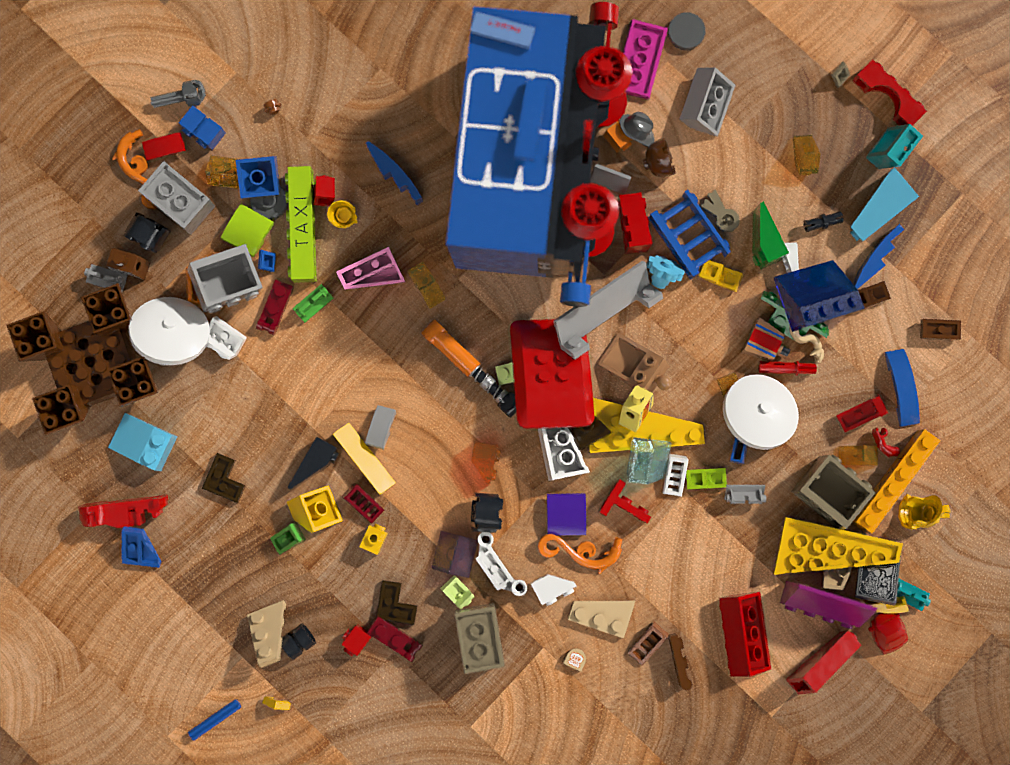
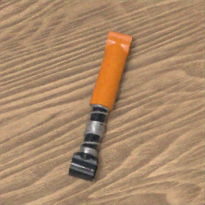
M434 319L421 334L433 346L439 349L467 377H473L475 382L478 381L480 386L487 393H490L493 399H496L497 406L508 417L512 418L516 413L515 394L511 391L508 393L505 389L501 388V385H497L495 383L496 380L491 375L488 376V373L486 374L482 368H479L481 363Z

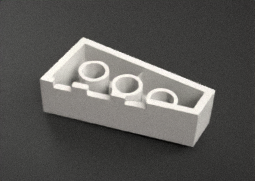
M568 428L538 429L548 481L590 472Z

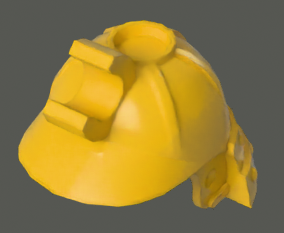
M906 494L899 505L898 518L901 525L906 529L929 528L939 523L940 518H950L949 505H942L941 499L936 495L920 498L916 496L911 497Z

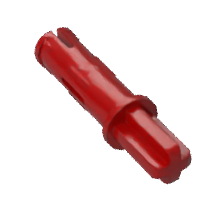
M759 361L758 372L795 374V376H798V374H816L817 365L814 363H799V361Z

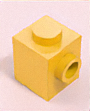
M376 523L374 526L369 525L360 547L378 555L388 535V532H385V527Z

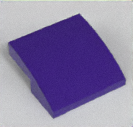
M585 493L547 494V534H554L556 536L586 535Z

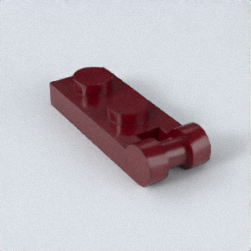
M275 279L261 317L257 322V330L268 331V334L271 335L276 334L294 289L292 285ZM268 318L273 319L272 324L266 323Z
M378 615L367 630V634L399 653L410 662H413L415 659L414 655L423 647L420 642ZM407 643L412 645L408 651L404 649Z

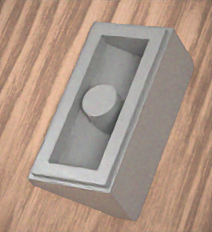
M596 164L590 181L625 194L631 176Z

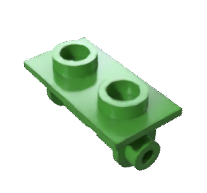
M321 284L298 303L293 310L306 323L334 298Z

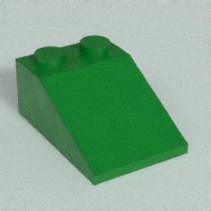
M764 201L755 208L752 217V259L754 264L759 266L760 270L781 261L789 254Z

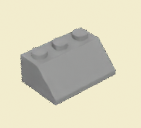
M715 67L697 68L679 120L692 129L718 136L735 84Z

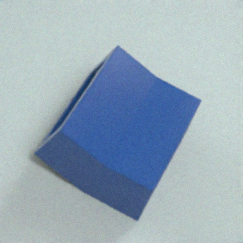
M735 437L730 462L742 465L744 464L748 446L744 444L740 460L735 459L738 442H741Z

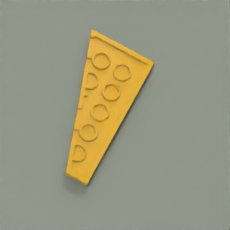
M593 398L594 415L613 433L590 445V453L705 444L702 424L648 412L638 430L634 432L619 424L623 405Z
M785 517L773 575L899 563L903 543Z

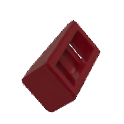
M354 483L342 496L371 524L384 511L357 483ZM358 490L357 496L351 500L350 497ZM362 496L366 497L358 506L356 505V502ZM370 501L371 504L363 511L362 508ZM375 506L377 509L368 516L367 514Z

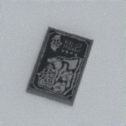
M900 561L899 563L858 567L855 598L895 606Z

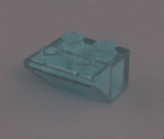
M633 437L626 471L628 482L650 484L664 479L672 443Z

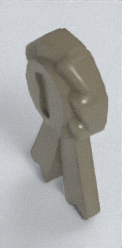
M713 190L712 193L707 194L710 201L705 199L704 204L700 207L716 216V223L719 229L723 232H732L739 225V215L733 209H725L717 191Z

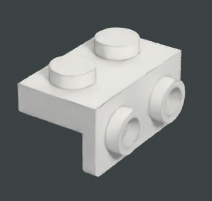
M217 316L213 317L209 323L210 332L206 347L212 348L220 357L230 360L238 355L247 337Z

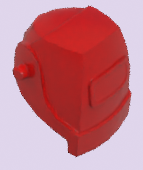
M878 613L870 622L868 630L873 641L884 655L897 651L908 642L907 631L899 617V613Z

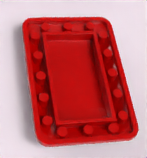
M555 319L517 320L510 325L516 419L518 425L523 429L587 427L594 421L589 351H586L576 359H573L560 348L554 324ZM584 335V336L582 337V339H583L584 341H586V342H587V335Z

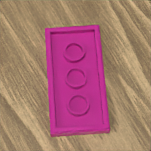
M632 19L623 51L632 67V79L628 89L625 91L627 95L649 100L668 28Z

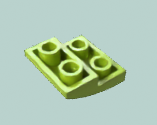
M240 204L227 224L221 240L234 247L246 244L250 256L254 257L264 244V238L274 226V222Z

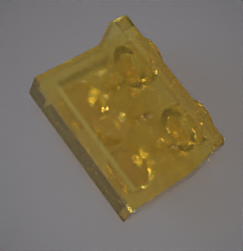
M211 155L205 170L207 184L239 189L236 160L239 159Z

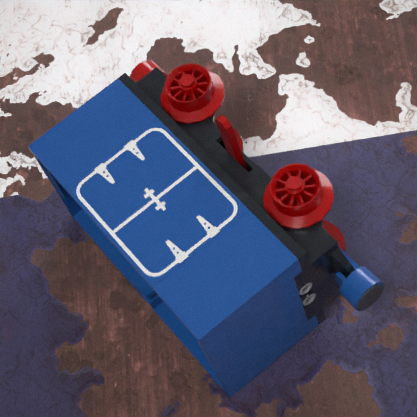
M610 2L593 3L590 6L589 23L580 24L578 23V15L473 6L471 27L476 12L534 27L535 32L530 49L478 36L470 32L446 243L456 269L553 278L554 275L568 276V282H564L561 285L560 303L573 307L589 306L591 286L586 284L588 257H595L605 252L611 245L614 237V226L619 215L618 203L613 194L605 187L590 182L592 161L598 162L599 148L594 147L595 129L597 127H608L618 122L624 115L627 107L625 91L628 89L632 79V67L627 56L620 50L610 47L611 30L618 27L619 7ZM605 31H607L606 46L604 45ZM527 78L548 81L535 162L514 159ZM584 258L582 283H580L582 259Z

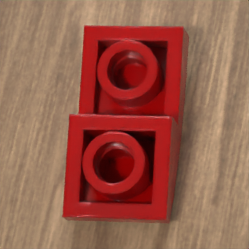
M181 132L142 142L146 161L186 151Z

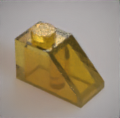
M793 136L795 166L799 175L817 174L821 153L813 136Z

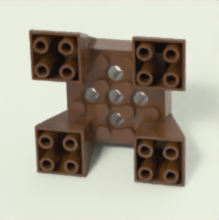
M118 283L81 297L89 321L61 331L47 313L42 311L6 325L19 362L47 360L57 389L32 398L45 435L83 422L91 406L117 397L119 406L122 407L158 393L147 360L144 356L137 359L134 357L126 334L132 318ZM89 341V346L84 349V343ZM113 351V358L108 360L109 353ZM95 358V365L91 367L90 361ZM76 365L77 371L73 374L72 368ZM99 376H101L102 381L99 385H97L96 380Z

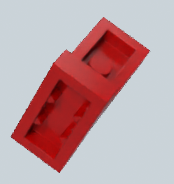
M878 394L863 403L837 414L836 417L844 432H848L879 416L882 417L888 414V411Z
M618 479L598 512L603 516H607L613 504L648 524L651 516L648 515V510L640 505L636 508L631 504L633 501L624 495L621 498L619 497L626 482Z

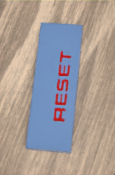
M476 12L470 32L478 36L530 49L535 28Z

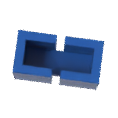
M192 105L179 121L180 126L183 128L181 131L189 138L191 136L197 138L196 143L202 148L208 147L213 150L226 132L213 120L207 119L205 114Z

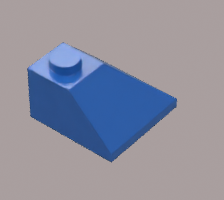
M276 156L236 160L241 198L279 195V173Z

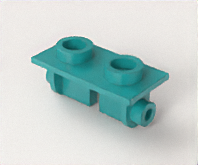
M898 579L897 597L904 596L908 605L920 611H923L924 606L928 607L931 600L928 599L930 593Z

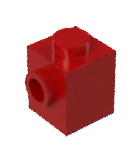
M326 175L316 176L313 185V205L329 207L335 199V178Z
M357 624L353 630L348 629L342 637L344 642L341 645L344 646L343 650L350 656H358L372 636L367 634V630Z

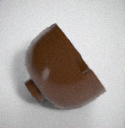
M662 138L651 143L645 152L646 159H643L645 169H650L653 175L662 178L676 174L675 165H671L673 158L665 139Z

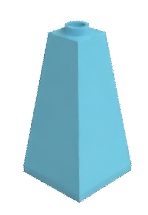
M895 167L888 172L851 225L852 231L850 234L856 241L859 239L862 242L919 197Z

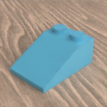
M124 413L108 448L152 470L162 471L178 436Z

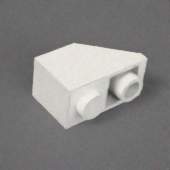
M546 574L531 582L541 604L546 603L547 606L556 602V597L562 594L565 597L573 593V588L576 587L573 581Z

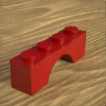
M873 59L852 80L865 94L871 91H880L887 94L892 99L895 107L892 120L898 126L905 124L913 126L927 112L921 102L916 101L907 89L902 88L897 83L894 76L889 75L883 66Z

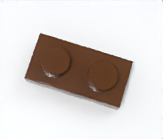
M921 319L920 339L960 340L961 320Z

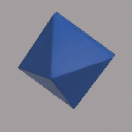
M259 250L258 269L274 272L276 253Z

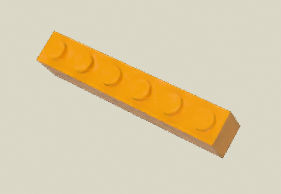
M926 429L917 430L873 491L876 493L852 523L863 532L872 534L940 440Z

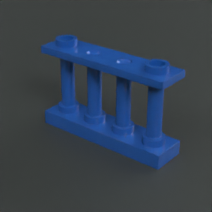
M686 190L682 195L684 198L682 202L664 214H659L656 210L648 218L691 280L700 273L698 270L701 265L719 253H722L725 258L731 251L729 243L721 238L698 205L696 195ZM689 206L695 216L675 229H669L666 224L667 220ZM700 221L706 231L685 245H680L677 240L678 235ZM711 237L716 247L695 261H691L687 255L688 251Z

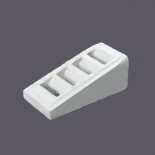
M785 243L789 254L782 260L790 283L795 284L799 280L797 243Z
M668 454L663 494L682 497L689 461L686 456ZM673 461L682 462L681 466L674 465ZM671 469L681 470V471H680V473H674V472H671ZM670 477L680 478V479H679V481H674V480H670ZM668 485H676L678 489L668 488Z

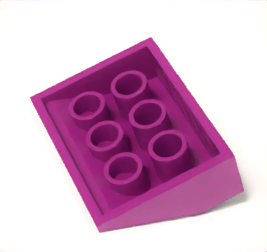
M789 581L785 582L780 603L785 605L784 609L794 612L797 609L804 610V615L815 618L817 614L823 616V621L834 623V620L840 621L841 626L852 629L853 626L860 628L877 611V607Z

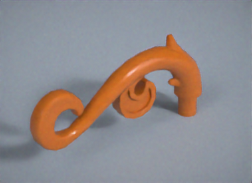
M138 129L132 133H127L121 138L112 160L117 159L119 166L127 176L144 184L148 179L141 175L148 169L146 159L139 155L134 156L130 163L132 165L137 164V167L133 169L128 164L126 158L128 148L131 150L132 144L136 142V139L143 136L141 130ZM143 195L141 196L142 204L146 208L157 209Z
M554 534L542 536L538 542V550L542 556L551 558L559 552V547L549 550L546 544L550 540L556 541L575 562L589 569H599L598 574H601L618 560L622 551L621 544L623 539L615 537L613 546L604 553L607 556L599 560H589L583 556L585 552L589 553L588 556L590 558L595 555L596 547L592 542H581L575 551L563 539Z

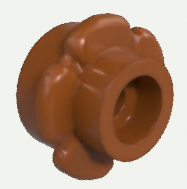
M277 99L267 101L263 104L264 112L270 115L278 113L281 103Z

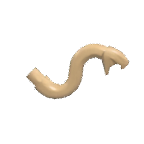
M794 314L789 326L792 338L802 344L812 342L814 350L809 355L814 356L815 363H821L824 358V350L819 338L814 334L801 336L799 334L801 315Z

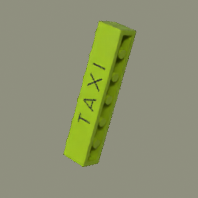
M311 166L288 167V173H285V183L288 185L289 192L285 193L286 203H289V210H286V220L290 224V229H287V240H290V247L287 248V257L291 259V266H288V277L294 283L317 282L313 169Z

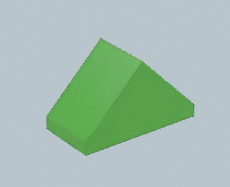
M297 523L288 525L270 538L279 555L306 540Z

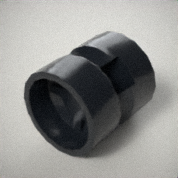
M301 623L293 629V634L288 633L282 637L281 646L285 653L292 660H295L302 654L303 649L308 650L314 646L316 640L310 630Z

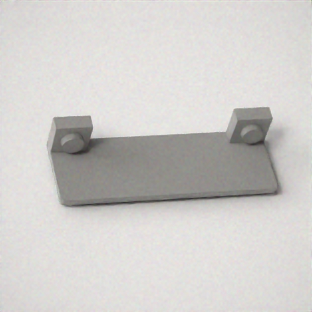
M641 261L592 294L589 306L573 307L554 320L560 348L573 359L584 354L590 347L582 337L635 300L650 308L663 299L662 292L649 283L646 262Z

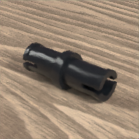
M841 211L829 215H819L818 218L804 220L803 226L811 225L805 227L804 230L806 232L820 228L824 230L828 226L841 224L844 222V218H836L843 216Z

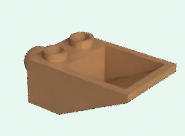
M620 333L616 335L598 362L600 367L633 389L635 386H639L652 393L656 386L661 390H667L672 385L671 378L668 375H664L670 367L667 361Z

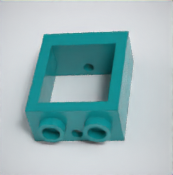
M911 124L889 127L866 158L878 169L901 167L923 135Z

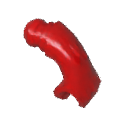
M877 427L872 430L875 443L885 456L890 458L900 455V448L886 444L885 437L888 435L886 428H882L880 434Z

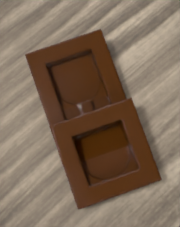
M885 281L847 294L854 312L891 299Z

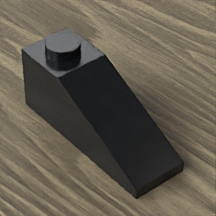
M316 437L287 488L294 490L330 466L331 463L334 464L339 456V453H337L339 448Z

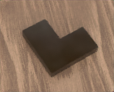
M217 453L202 489L239 503L246 485L229 479L236 460Z
M382 580L376 617L378 615L386 621L415 625L418 605L399 602L402 583Z

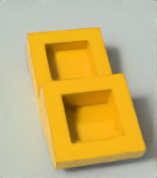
M709 260L704 263L699 277L725 289L737 292L743 273Z
M904 596L897 597L895 606L864 600L865 604L877 607L876 612L878 613L909 612Z

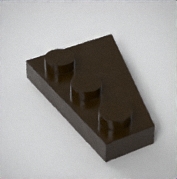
M596 416L590 426L568 427L580 451L613 433Z

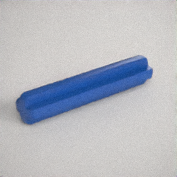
M237 699L233 700L188 732L189 737L193 741L235 713L241 708Z

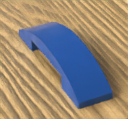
M904 349L884 352L888 371H891L898 404L896 411L899 425L902 427L919 424L918 395L907 354Z

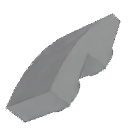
M377 405L368 430L366 445L384 450L390 436V428L396 416V410Z

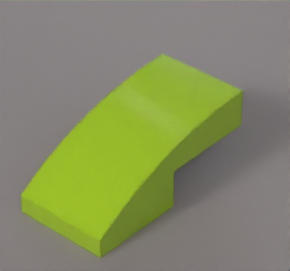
M726 468L686 471L687 489L725 488L727 485Z

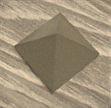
M845 62L840 63L831 71V76L837 88H840L850 76Z

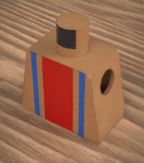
M758 318L748 335L741 353L772 361L776 354L786 359L791 348L781 344L785 337L783 333L763 319Z

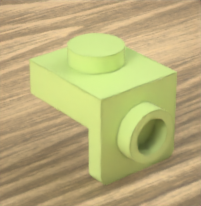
M512 363L495 367L499 385L514 383Z
M455 575L440 588L460 610L468 606L474 598L471 591Z

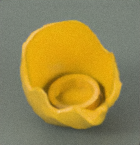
M339 200L329 206L327 218L331 225L346 229L358 223L357 215L355 214L356 209L351 203Z

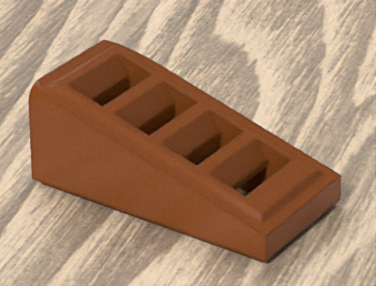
M653 622L631 647L628 654L643 666L665 642L669 634L656 622ZM652 631H654L661 638L659 639L656 635L652 633ZM648 636L655 642V645L647 639ZM642 642L650 648L649 651L641 645ZM637 648L645 654L644 657L636 651Z

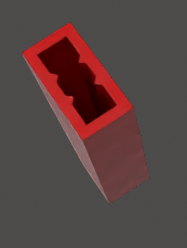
M849 630L839 632L794 671L786 681L798 695L816 693L860 648L861 644L857 641L858 638Z

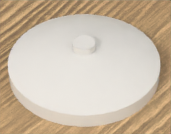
M162 297L144 303L134 312L132 321L129 324V336L134 349L142 357L144 356L145 359L161 365H179L195 359L204 351L209 340L210 328L205 314L193 303L180 298Z
M764 375L745 376L736 381L724 397L723 416L726 425L739 441L749 447L761 450L777 448L789 440L797 428L799 416L795 399L783 384L771 377Z

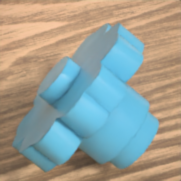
M650 256L646 264L649 272L652 273V285L660 289H664L670 282L681 281L685 273L681 269L682 266L664 256Z

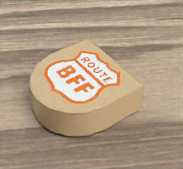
M571 649L567 653L563 664L581 672L586 662V656L581 649Z

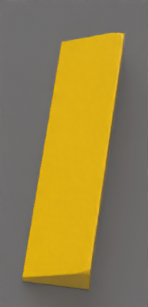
M350 423L333 433L334 437L380 495L396 484Z

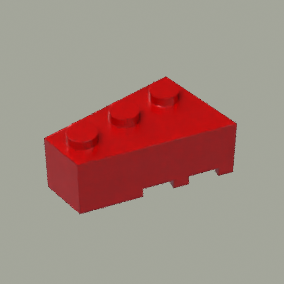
M641 192L619 195L617 203L625 255L648 252L652 246V237L649 231V218L645 212L647 208L646 199L642 197Z

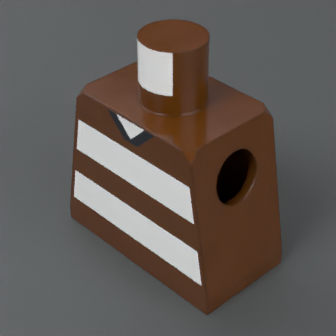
M112 248L106 266L110 270L145 280L151 262L138 255ZM137 263H139L138 270H136Z

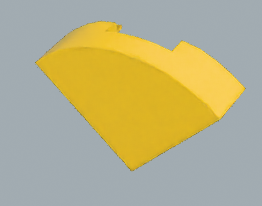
M265 696L262 702L266 706L279 710H289L291 705L286 700L278 701L269 696Z

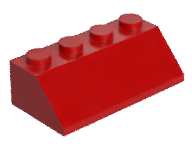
M751 592L720 597L719 608L722 616V628L724 630L730 677H750L772 670L761 593Z

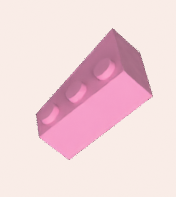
M389 247L336 272L345 290L405 283Z

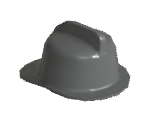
M635 112L631 115H623L620 118V127L627 137L647 147L654 142L655 139L652 132L654 125L645 113Z

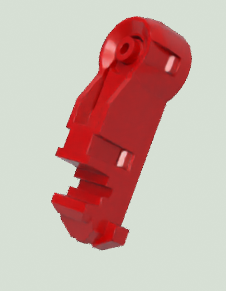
M162 494L83 504L78 506L79 519L83 527L108 525L115 528L141 526L146 522V511L152 513L153 518H157L162 514L163 508L168 505V495Z

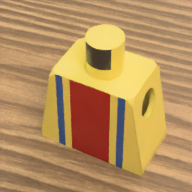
M635 386L622 407L619 424L636 432L653 406V393Z

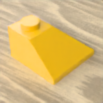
M329 485L287 501L293 520L311 533L343 521Z

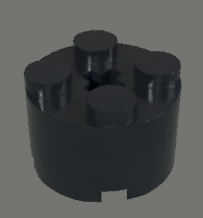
M136 212L123 236L133 242L140 243L139 246L157 253L171 231L153 219L145 218V215Z
M474 493L473 496L477 498L472 500L471 522L475 524V527H471L472 532L496 533L497 530H501L502 518H499V510L503 509V499H500L498 494Z

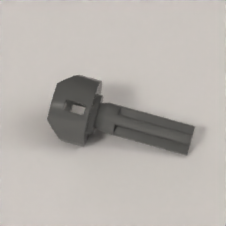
M186 81L182 84V90L150 97L151 105L156 108L186 101L189 107H192V105L198 106L205 98L206 92L201 81Z

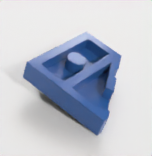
M123 527L122 563L159 568L161 559L144 529Z

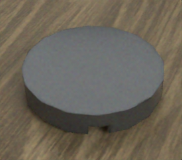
M693 13L676 15L668 28L669 39H671L676 48L681 50L694 49L702 43L705 36L703 20Z
M279 186V195L250 197L251 208L270 220L278 219L285 213L288 207L285 197L286 192Z

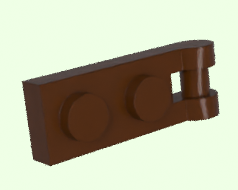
M676 633L669 634L668 639L678 684L683 690H690L692 688V681L686 675L685 669L688 668L686 657H683L681 649H684L682 638H678Z

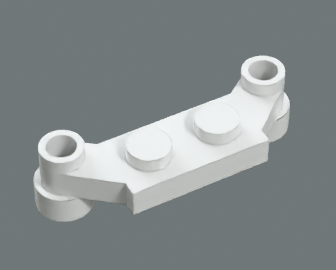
M489 532L480 533L478 536L479 556L475 559L497 591L504 589L512 591L517 596L524 595L527 591L526 583L523 580L513 579L492 549L493 535ZM485 535L490 538L487 543L482 541V537ZM521 584L523 586L522 590H516V585Z

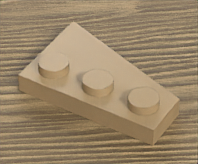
M284 600L247 614L257 662L260 668L280 661L281 632L284 626L283 614L284 610H286Z

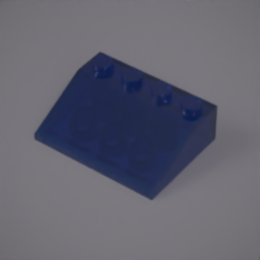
M834 260L773 277L792 332L865 309L859 291Z

